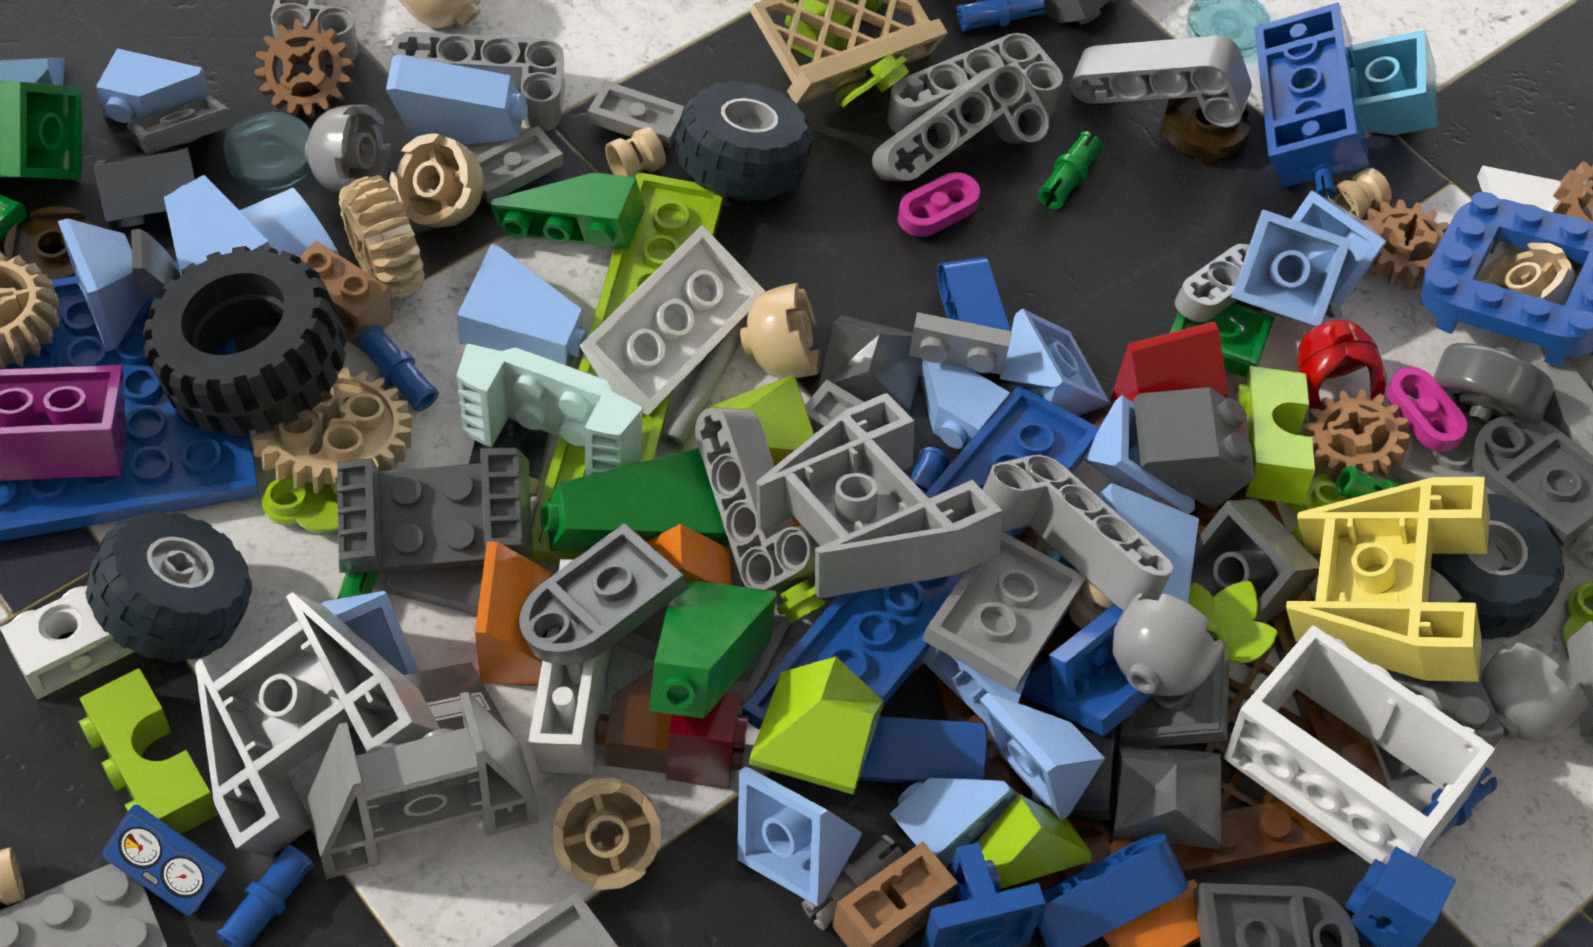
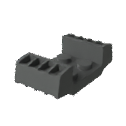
M518 448L480 449L481 463L379 472L373 458L338 462L339 573L373 571L400 573L483 566L487 541L499 542L524 557H534L529 460Z

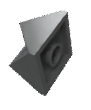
M840 315L833 323L818 389L828 380L864 402L887 393L909 415L923 363V358L909 356L913 333Z
M1117 742L1114 773L1113 837L1140 840L1144 837L1161 833L1167 836L1170 844L1220 849L1221 754Z

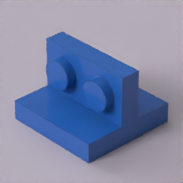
M1114 604L1049 655L1048 661L1027 676L1023 688L1024 697L1105 736L1155 695L1140 692L1131 686L1114 657V629L1123 610Z
M979 842L958 847L950 874L958 882L952 903L932 908L920 947H1022L1029 945L1046 904L1039 883L999 892L1000 883L996 867L992 860L985 861Z

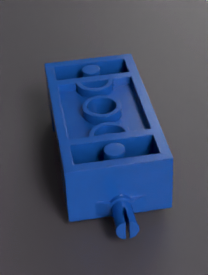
M1339 2L1254 26L1268 155L1282 188L1315 181L1316 193L1327 198V191L1330 199L1336 195L1334 175L1370 166L1365 131L1356 110L1351 68L1356 67L1352 38ZM1316 79L1311 86L1298 89L1301 82Z

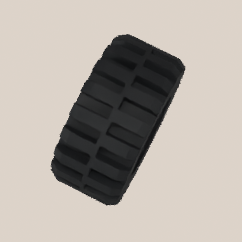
M241 246L232 248L231 253L222 255L218 251L206 256V261L198 265L191 263L182 269V276L176 281L171 278L162 288L161 293L163 297L161 299L155 298L148 312L150 319L146 320L143 330L144 352L149 365L173 408L177 409L181 417L190 424L200 425L201 429L218 434L225 429L227 434L232 436H246L248 430H256L258 434L273 431L272 426L278 423L285 422L288 425L298 420V413L306 408L311 411L321 402L322 397L320 394L323 391L329 392L338 378L336 371H341L346 357L344 347L347 343L346 334L324 281L321 280L319 273L309 263L303 262L300 257L286 251H282L279 255L277 249L272 247L258 246L257 250L251 251L249 247ZM261 326H277L264 341L246 351L230 355H215L224 343L243 331Z

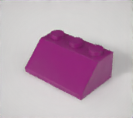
M122 365L0 369V481L121 476L126 445L124 373Z

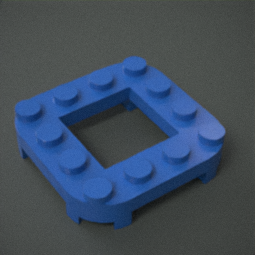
M1475 193L1471 198V202L1466 203L1457 210L1425 270L1419 305H1424L1432 315L1438 318L1436 324L1438 329L1450 334L1453 333L1458 322H1462L1548 348L1544 361L1546 363L1563 365L1565 357L1581 356L1589 353L1593 356V223L1579 217H1569L1547 211L1535 205L1500 199L1492 193ZM1499 241L1528 250L1530 249L1527 244L1550 243L1562 248L1569 261L1583 265L1565 306L1549 302L1540 297H1532L1501 288L1492 283L1477 281L1476 279L1489 253H1494Z

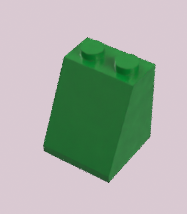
M0 81V176L82 179L81 87Z

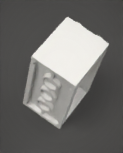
M1312 625L1240 709L1223 759L1372 864L1374 859L1384 863L1396 846L1421 859L1468 799L1496 748L1485 742L1482 737H1479L1474 729L1462 726L1442 713L1430 699L1414 694L1395 681L1384 668L1370 664L1348 649L1341 639H1335L1330 634H1326ZM1298 689L1441 788L1443 792L1437 799L1439 804L1428 817L1279 714L1277 712L1279 708Z

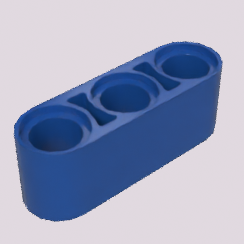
M986 257L939 263L937 271L938 287L948 319L1011 331L990 264ZM976 372L980 375L995 374L991 372Z
M1159 833L1137 840L1042 890L1046 904L1037 927L1046 947H1083L1183 893L1189 884L1167 836Z

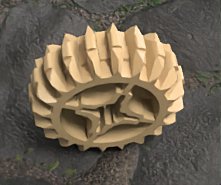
M376 175L370 178L366 176L354 180L351 184L344 186L339 194L340 215L344 221V229L360 269L389 286L391 300L395 299L397 301L411 296L413 292L422 289L425 274L422 269L423 262L419 254L420 249L416 243L415 233L411 228L409 218L404 211L403 203L399 201L397 193L392 189L391 184L380 175Z
M1 251L0 369H5L6 364L13 362L23 368L26 355L40 357V344H52V331L59 328L60 318L58 313H60V302L52 281L48 279L47 274H42L41 269L37 267L36 263L26 264V261L20 255L8 261Z

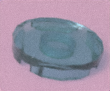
M1193 0L1187 13L1186 31L1190 38L1205 36L1227 37L1237 44L1242 57L1246 58L1257 52L1254 26L1270 22V16L1265 7L1257 0Z
M268 111L248 116L237 122L226 135L223 150L228 171L238 182L247 186L248 182L259 185V189L275 190L293 185L303 179L310 171L309 163L305 156V145L310 129L301 119L287 113Z

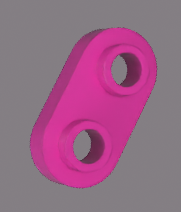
M953 172L945 174L906 194L899 206V225L908 234L926 237L968 217L976 210L980 195L978 183L967 174Z
M1405 367L1399 369L1393 375L1386 390L1387 400L1390 405L1397 404L1400 407V418H1407L1408 428L1425 447L1434 451L1447 452L1455 449L1467 431V420L1443 388L1435 382L1434 377L1427 371L1417 367Z

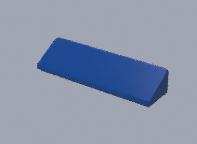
M880 716L859 780L910 784L924 783L929 778L985 780L988 751L987 725L973 722Z

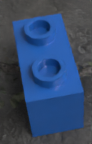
M1396 846L1384 863L1377 859L1373 860L1363 880H1360L1356 885L1345 908L1353 912L1351 923L1356 928L1359 940L1372 947H1417L1436 923L1456 879Z

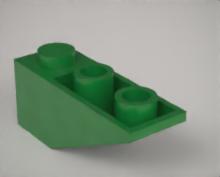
M590 173L492 199L490 203L503 235H510L515 238L527 237L552 240L557 243L569 242L593 245L599 248L610 247L626 250L630 247L645 211V205L636 177Z

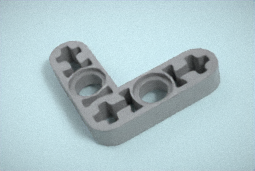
M1249 244L1234 245L1188 277L1182 284L1175 299L1177 310L1190 320L1206 322L1237 300L1231 298ZM1216 279L1222 280L1223 282L1227 283L1228 285L1222 284L1221 282L1217 281ZM1332 300L1328 304L1322 323L1330 320H1341L1342 318L1339 306ZM1279 315L1305 335L1314 328V326Z

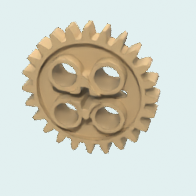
M344 366L340 373L337 374L338 378L329 392L323 391L320 394L322 397L321 402L311 411L306 408L298 413V420L288 425L285 422L278 423L272 426L273 431L258 434L256 430H250L254 456L262 457V467L264 470L276 468V480L282 481L293 476L295 489H299L306 482L313 483V492L316 494L322 490L324 484L331 485L332 490L337 494L338 462L373 458L378 470H395V461H405V449L411 448L412 414H408L407 400H399V390L397 388L385 390V379L383 377L371 383L368 382L367 370L360 372L356 377L350 376L349 366Z

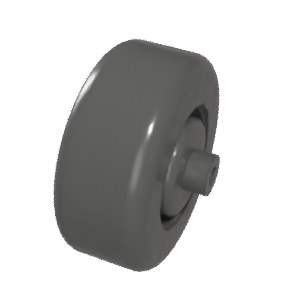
M1471 343L1449 345L1445 348L1433 376L1435 382L1443 388L1458 408L1469 412L1468 417L1483 424L1509 415H1514L1516 419L1530 424H1537L1543 419L1554 392L1553 381L1545 372L1531 363L1516 357L1517 354L1514 351L1504 347H1496L1494 349Z

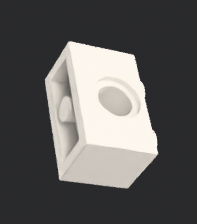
M87 586L73 588L66 592L62 598L37 610L23 612L15 617L12 622L0 627L15 661L37 700L135 652L129 648L125 649L114 641L113 636L108 632H104L94 618L90 605L87 603L85 594ZM74 632L68 638L58 639V637L65 633Z

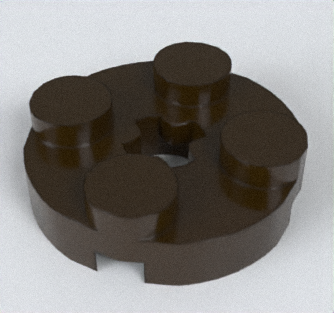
M1197 97L1170 98L1165 109L1161 133L1173 146L1181 152L1194 157L1199 164L1211 166L1216 164L1219 159H1225L1236 154L1245 145L1251 123L1248 121L1249 110L1246 105L1239 123L1235 126L1228 128L1216 125L1209 126L1199 121H1207L1202 112Z
M51 206L30 213V221L25 222L20 228L16 223L9 230L4 243V253L8 261L20 255L26 261V264L36 263L37 267L41 269L42 274H47L48 279L54 280L76 276L58 221L68 218L94 226L97 225L94 221L92 223L85 219L84 213L75 208ZM57 243L61 244L63 250L54 254L43 252L51 250L53 244Z

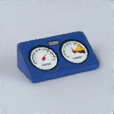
M134 804L129 809L101 854L105 860L186 916L194 915L214 889L226 869L225 865L138 804Z

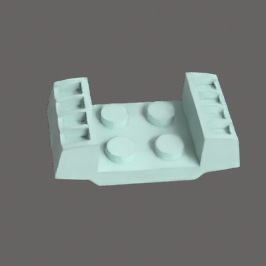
M467 343L457 372L463 433L486 446L492 447L508 418H511L528 429H541L562 437L566 442L574 446H585L586 476L642 462L643 407L612 392L607 380L516 347L498 351Z

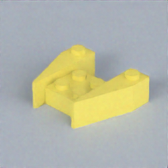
M1431 477L1298 512L1297 519L1304 547L1309 553L1321 554L1316 601H1287L1286 604L1296 642L1314 625L1326 634H1330L1333 638L1341 639L1348 649L1370 664H1375L1424 681L1479 682L1482 637L1476 603L1428 602L1432 554H1487L1490 510L1485 477Z

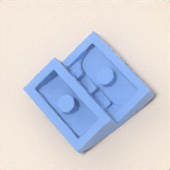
M294 188L240 210L269 240L270 247L277 249L279 255L282 251H286L299 257L315 241L338 254L336 247L322 224Z

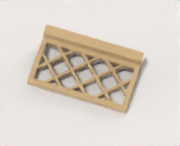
M762 0L754 3L749 10L790 78L792 84L787 92L797 104L874 76L869 68L890 53L895 60L903 55L907 60L904 64L931 55L948 33L940 19L930 22L918 0H878L888 4L885 17L864 8L866 0H859L858 5L847 0H817L827 5L824 17L803 9L804 0ZM833 8L854 16L851 29L830 20ZM897 8L908 13L914 25L908 27L892 20L894 9ZM777 10L791 16L792 20L789 30L774 24L768 12ZM799 20L820 28L817 41L795 33ZM861 20L882 28L880 37L873 39L859 33ZM827 32L848 40L846 50L840 52L824 45ZM792 44L814 53L811 63L799 67L791 53Z

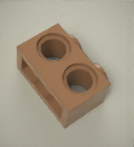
M315 241L299 256L303 262L309 263L319 273L321 280L324 281L340 317L348 342L357 347V338L365 329L373 325H379L384 331L394 321L389 286L318 241Z
M922 841L839 900L832 928L848 947H897L927 925L932 908L952 903L958 882L924 841Z

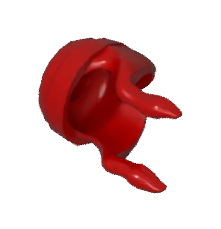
M1330 320L1312 328L1302 338L1298 347L1297 363L1299 373H1306L1308 407L1310 410L1313 408L1322 411L1319 390L1325 379L1344 376L1365 366L1368 368L1370 377V400L1373 401L1379 394L1384 395L1387 386V375L1383 360L1375 341L1359 325L1348 320Z

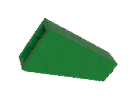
M699 448L560 482L548 501H545L541 508V527L544 532H548L550 551L585 552L624 523L645 542L682 524L724 547H727L729 544Z
M685 579L688 589L668 603L654 661L649 711L705 718L771 642L777 591Z

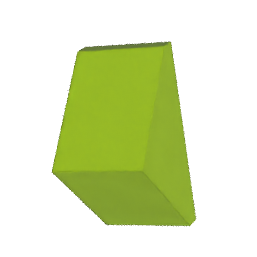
M1021 794L1015 797L977 841L980 844L985 861L992 860L996 867L1000 889L1091 862L1090 850L1067 819L1060 821L1052 811Z

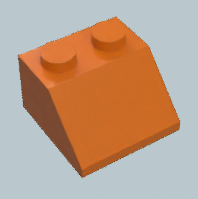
M487 541L475 629L480 679L483 683L538 686L543 660L535 656L530 650L521 632L519 618L523 604L528 596L540 584L551 577V571L499 542ZM548 630L542 635L541 638H547Z

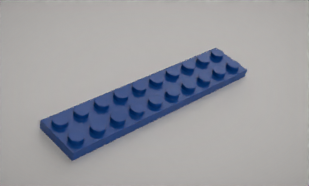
M1018 385L925 495L928 498H932L970 480H973L983 489L993 465L1031 455L1050 457L1073 473L1082 462V458L1100 428ZM1029 526L1002 532L1019 540ZM966 571L953 576L838 595L742 707V715L749 716L748 723L760 730L781 672L835 656L884 701V707L928 652L930 644L922 640L925 630Z

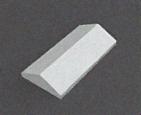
M702 225L579 346L598 377L608 381L612 392L642 406L643 413L648 415L749 312L754 301L766 291Z

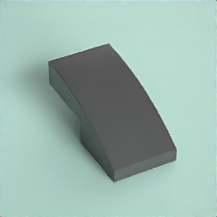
M142 229L131 230L132 269L140 299L157 297L161 299L163 297L161 293L162 288L171 278L175 281L180 278V271L169 253L153 237Z

